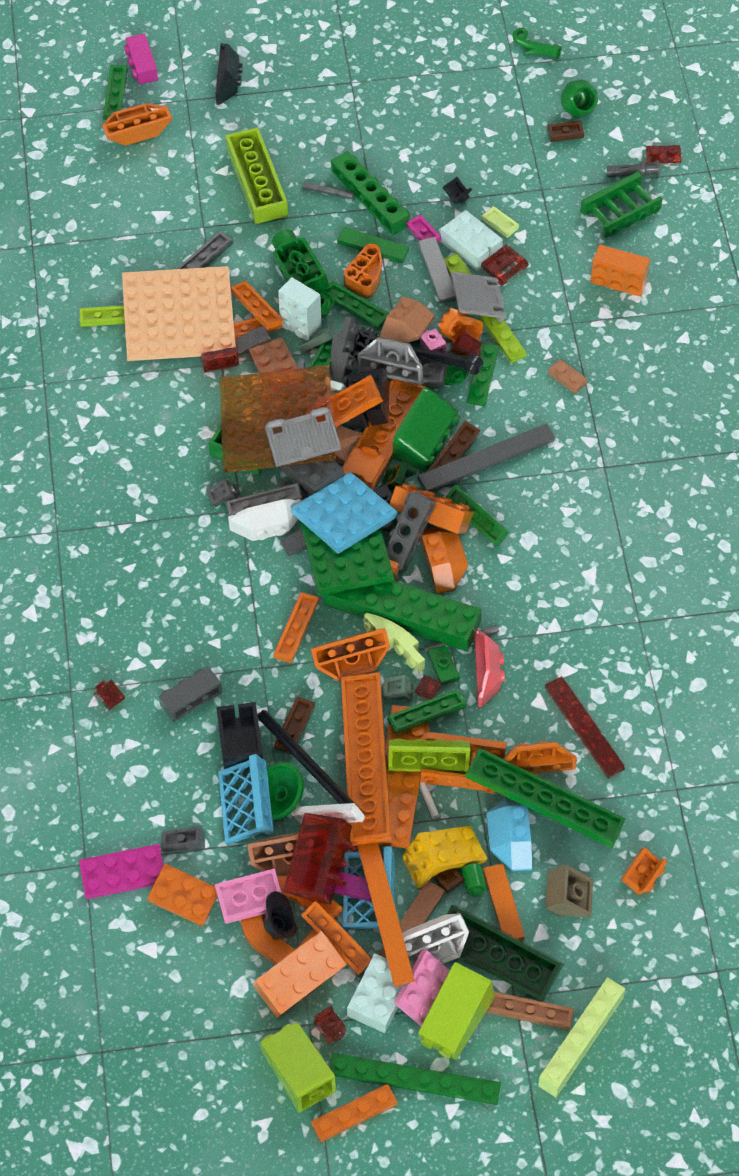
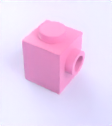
M436 328L426 331L421 335L420 347L422 350L446 354V342Z

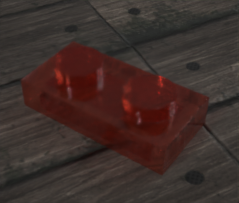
M680 145L646 146L647 163L655 162L656 160H659V163H681Z

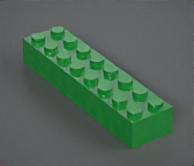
M396 581L323 595L325 606L364 618L366 613L377 615L394 622L411 634L435 642H441L468 652L474 639L475 630H478L481 623L480 608Z

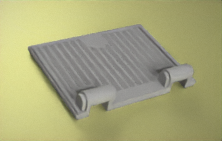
M451 272L460 313L497 317L499 322L506 318V312H503L504 303L500 287L496 286L497 278Z
M322 407L310 411L311 414L288 420L280 418L267 423L265 429L276 467L342 450L330 409ZM325 415L326 421L317 423L316 417ZM281 426L283 432L274 434L272 428Z

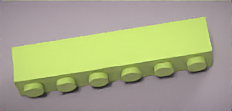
M607 977L540 1075L538 1083L540 1088L554 1097L558 1096L623 1000L625 994L623 986Z

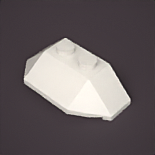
M283 499L244 509L228 517L229 529L252 541L264 540L268 537L289 533L298 520L292 514L291 507L300 503L301 499Z
M461 913L440 916L402 933L411 968L421 950H427L442 964L461 956L469 934Z

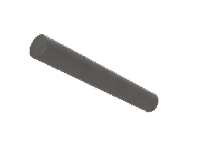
M303 182L302 189L348 199H353L354 192Z

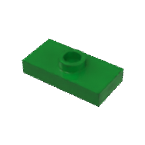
M446 645L428 650L429 659L441 686L460 680Z

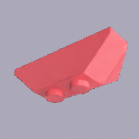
M475 630L478 707H483L500 691L501 682H505L504 670L500 668V665H504L503 653L500 654L498 644L480 630Z

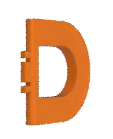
M277 876L281 893L288 900L297 903L305 910L314 901H318L334 919L343 911V908L320 890L291 883L292 876ZM263 914L241 920L242 931L247 942L274 965L318 934L313 929L300 945L293 949L280 938L277 940L272 939L271 935L264 928Z

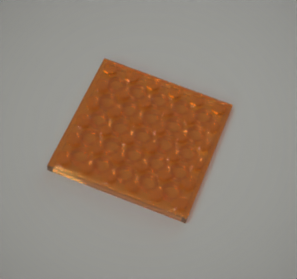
M329 365L220 378L224 473L276 467L265 429L269 421L280 418L283 420L311 414L310 411L322 407L330 409L333 418ZM325 415L317 416V423L326 421ZM281 426L272 428L274 434L283 432ZM331 452L282 466L336 460V454Z

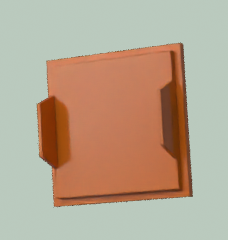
M354 446L342 468L345 475L352 472L364 484L373 487L388 458L378 455L374 449L365 446L360 449Z

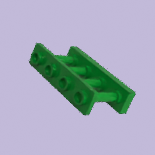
M638 171L581 200L580 212L584 216L593 213L604 225L603 237L607 238L638 221L644 220L651 214L659 212L662 208L663 199L659 196L653 200L641 187L642 175ZM636 191L646 204L638 207L627 194ZM621 198L632 211L624 214L613 201ZM608 206L618 218L610 222L599 208Z

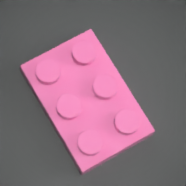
M275 869L215 884L225 924L266 914L267 896L274 891L281 892Z
M421 950L412 967L415 982L403 985L394 1001L396 1006L420 1026H422L450 972L447 967L427 950Z

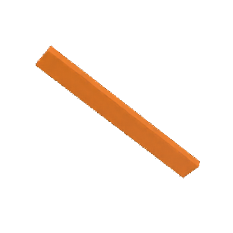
M378 842L357 845L394 987L415 982Z

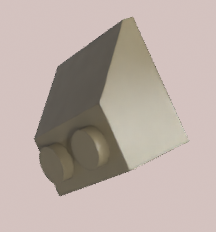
M568 865L548 870L545 908L561 916L591 917L593 879Z

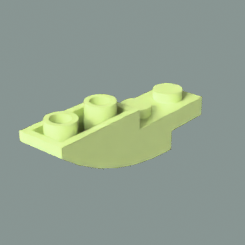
M369 613L364 615V628L367 632L385 628L390 643L389 650L394 647L396 653L402 655L406 659L408 666L412 669L414 668L418 673L425 669V659L419 653V642L409 632L383 617Z

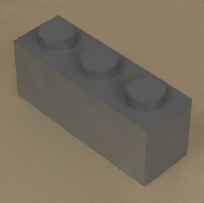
M209 666L196 671L188 679L181 680L175 687L163 691L159 696L160 706L169 718L175 722L222 693V685Z

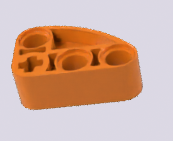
M376 244L365 246L344 270L345 288L363 298L373 296L380 285L382 257L379 246Z

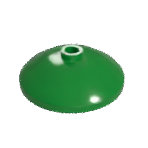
M284 762L275 763L267 767L272 821L281 820L291 814L300 803L304 791V780L300 771L293 765Z

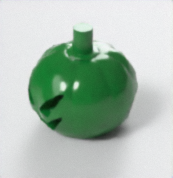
M583 79L566 84L560 96L563 109L576 118L592 113L598 103L596 88Z

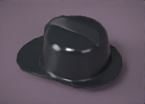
M271 892L266 898L267 914L263 921L264 928L273 940L281 937L292 938L296 934L297 927L290 902L281 892Z

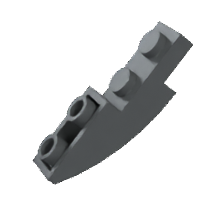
M345 316L341 333H334L331 369L334 381L343 383L348 388V375L352 374L356 366V358L351 355V352L354 349V339L359 330V323L352 317Z

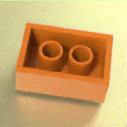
M599 244L593 258L590 283L641 297L648 281L650 258Z

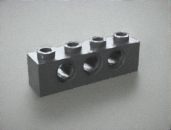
M412 491L411 494L407 495L405 508L399 513L397 526L392 529L389 535L390 541L388 546L386 545L389 559L399 563L400 571L407 570L437 501L419 492ZM414 508L418 510V516L416 518L412 516V510ZM407 525L411 530L409 535H406L404 532V528ZM399 542L403 546V549L400 553L397 551L396 548Z

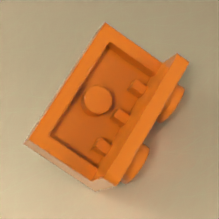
M643 847L639 850L620 880L637 895L649 893L655 886L654 881L656 878L660 877L666 870L664 866L668 861L665 858L659 860Z

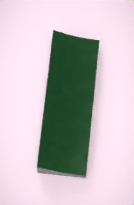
M451 905L447 914L461 913L469 930L460 957L538 1000L544 1001L564 963L456 905Z

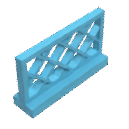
M257 754L249 756L248 761L218 771L225 843L230 845L261 833L266 835L274 833L266 761ZM250 767L247 777H242L241 774L245 768ZM233 773L234 777L229 785L226 784L225 776ZM239 778L243 779L244 782L238 790L233 788ZM248 784H251L252 790L249 795H244V790ZM231 790L237 792L231 802H228L227 796ZM240 796L245 797L246 799L240 808L235 806ZM250 802H253L254 808L250 814L246 813L245 809ZM234 807L238 812L233 820H230L229 814ZM242 814L247 815L248 817L243 825H238L237 822ZM252 819L255 820L256 828L250 831L246 830ZM236 825L240 830L236 836L231 837V831Z
M392 846L384 847V850H380L393 901H395V853ZM345 852L344 873L349 874L351 870L350 875L356 874L358 877H363L358 873L363 868L362 862L355 869L350 866L351 858H359L361 860L359 852ZM344 896L343 928L345 930L379 928L377 922H370L367 919L374 912L371 902L359 900L352 906L349 903L350 897ZM366 902L371 908L363 915L357 909ZM354 912L361 917L356 923H348V918Z

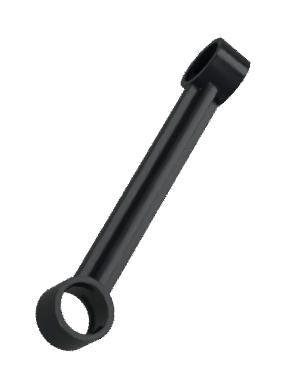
M413 348L418 359L462 367L471 375H477L484 365L483 360L475 354H469L467 358Z

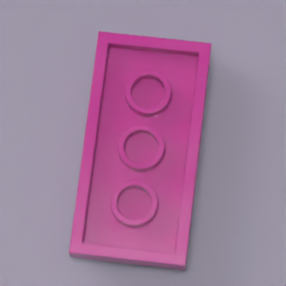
M159 844L79 860L86 900L151 887L155 884L163 868Z

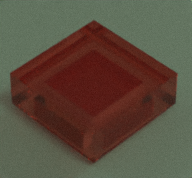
M424 675L416 687L415 693L429 700L433 699L440 690L442 683Z

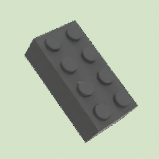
M269 448L272 462L275 464L271 448ZM327 454L278 467L294 483H299L300 488L308 496L313 495L345 475L343 468Z

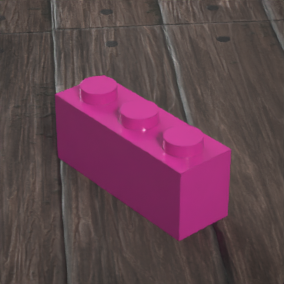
M145 33L126 37L124 51L126 55H129V66H133V78H137L139 85L158 81L157 68Z

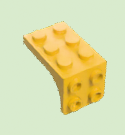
M471 826L418 833L410 846L402 854L403 862L417 888H423L433 876L442 871L464 867L473 863L484 864L488 860Z

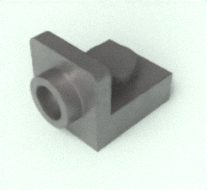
M226 479L206 490L214 507L221 505L230 498H238L237 487Z

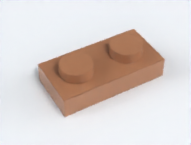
M561 359L548 369V374L575 394L587 384L588 379Z

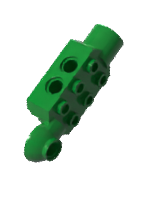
M289 229L279 231L274 235L272 245L275 248L273 255L280 272L286 282L294 278L319 293L321 298V318L326 317L333 308L334 299L330 293L325 292L329 288L325 271L305 237L297 238L294 232Z

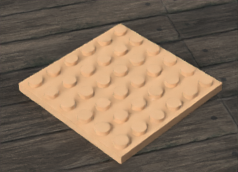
M228 266L122 273L127 361L236 354Z

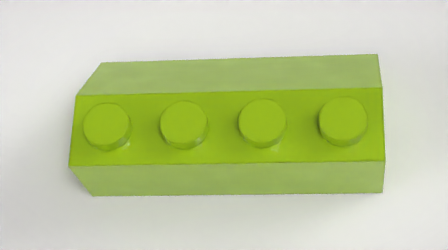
M389 740L388 771L421 772V769L467 773L469 769V741Z

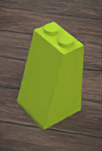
M455 962L418 1032L421 1044L428 1049L433 1047L447 1059L451 1057L457 1060L495 998L492 981Z
M298 1022L285 1025L281 1031L274 1035L269 1034L265 1036L260 1042L262 1053L298 1113L336 1093L335 1075Z

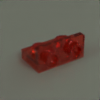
M237 347L209 351L201 354L200 357L204 373L239 366Z

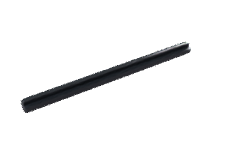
M266 710L258 713V719L339 804L354 803Z

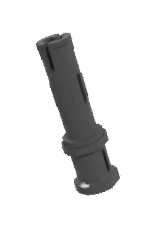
M659 160L648 163L641 161L639 164L607 166V177L629 176L638 171L642 177L650 174L659 176Z

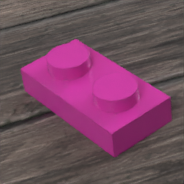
M421 214L406 222V227L419 241L432 237L436 238L437 243L441 241V236Z

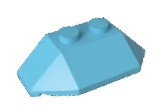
M504 797L486 814L490 851L511 872L532 871L528 808Z

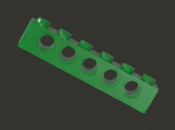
M346 151L331 160V172L350 192H354V196L392 235L407 228L406 222L410 218L408 210L404 209L398 200L393 198L388 190L379 184L377 178L373 177L367 168L358 162L354 155L352 156Z

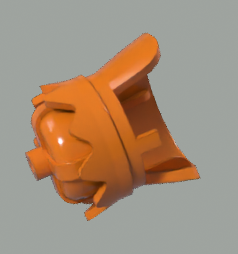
M450 308L442 316L440 323H438L441 329L439 333L451 339L455 347L461 352L467 351L474 346L483 332V323L469 317L466 313H460L458 308L457 310Z

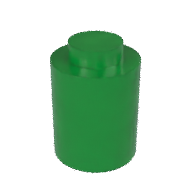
M473 863L464 866L461 869L467 893L474 897L483 895L487 885L481 865Z

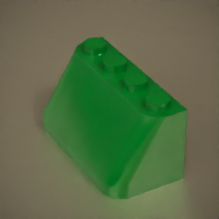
M424 387L395 433L393 439V459L399 462L410 463L414 468L427 472L428 468L436 460L437 453L442 452L445 440L450 438L452 428L458 425L460 421L459 412L433 390Z

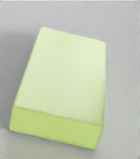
M494 206L482 215L481 220L506 238L519 229L518 223Z

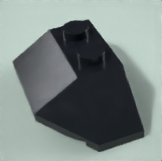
M220 43L215 92L216 105L222 104L237 94L238 86L242 84V76H239V74L243 73V63H240L239 55L231 46L225 43Z

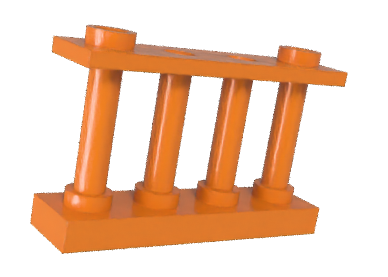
M427 732L426 737L428 741H469L471 755L469 767L479 748L502 759L505 757L507 742ZM421 769L420 782H424L427 785H442L497 793L466 778V774Z

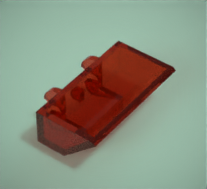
M304 813L284 885V892L313 902L318 901L319 903L331 905L336 886L342 888L347 886V882L342 881V878L339 877L341 866L346 867L347 864L346 861H343L345 852H356L357 849L356 846H352V843L349 842L352 826L343 818Z

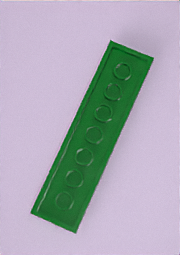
M479 748L465 775L466 778L610 848H613L626 819Z

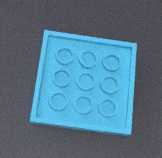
M352 472L347 473L291 507L292 514L337 554L398 517V512Z

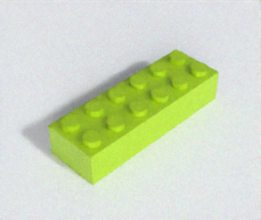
M256 127L225 135L226 150L254 223L259 224L287 217L288 202L259 128Z

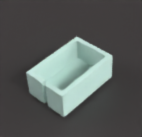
M467 210L441 228L440 242L454 254L458 253L460 258L477 272L486 266L489 260L492 261L502 253L503 239Z
M291 278L278 291L280 316L283 318V324L281 325L286 330L295 331L299 338L309 341L311 336L322 328L320 294L296 279Z
M374 954L347 1007L348 1017L382 1033H386L398 1009L394 1001L403 986L394 987L386 958Z

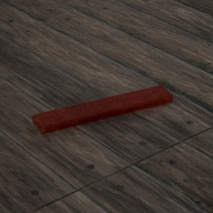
M561 676L545 684V689L606 777L610 778L625 770V765L564 678Z

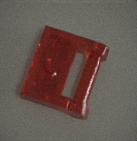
M507 244L481 263V268L492 277L497 278L498 284L501 286L505 285L507 280L521 269L524 270L529 266L527 260ZM513 262L518 263L506 273H500Z

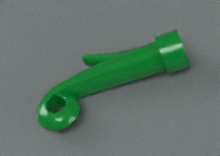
M517 28L513 32V40L518 45L530 49L525 51L524 55L541 54L559 59L562 51L561 46L527 40L528 31L525 28Z

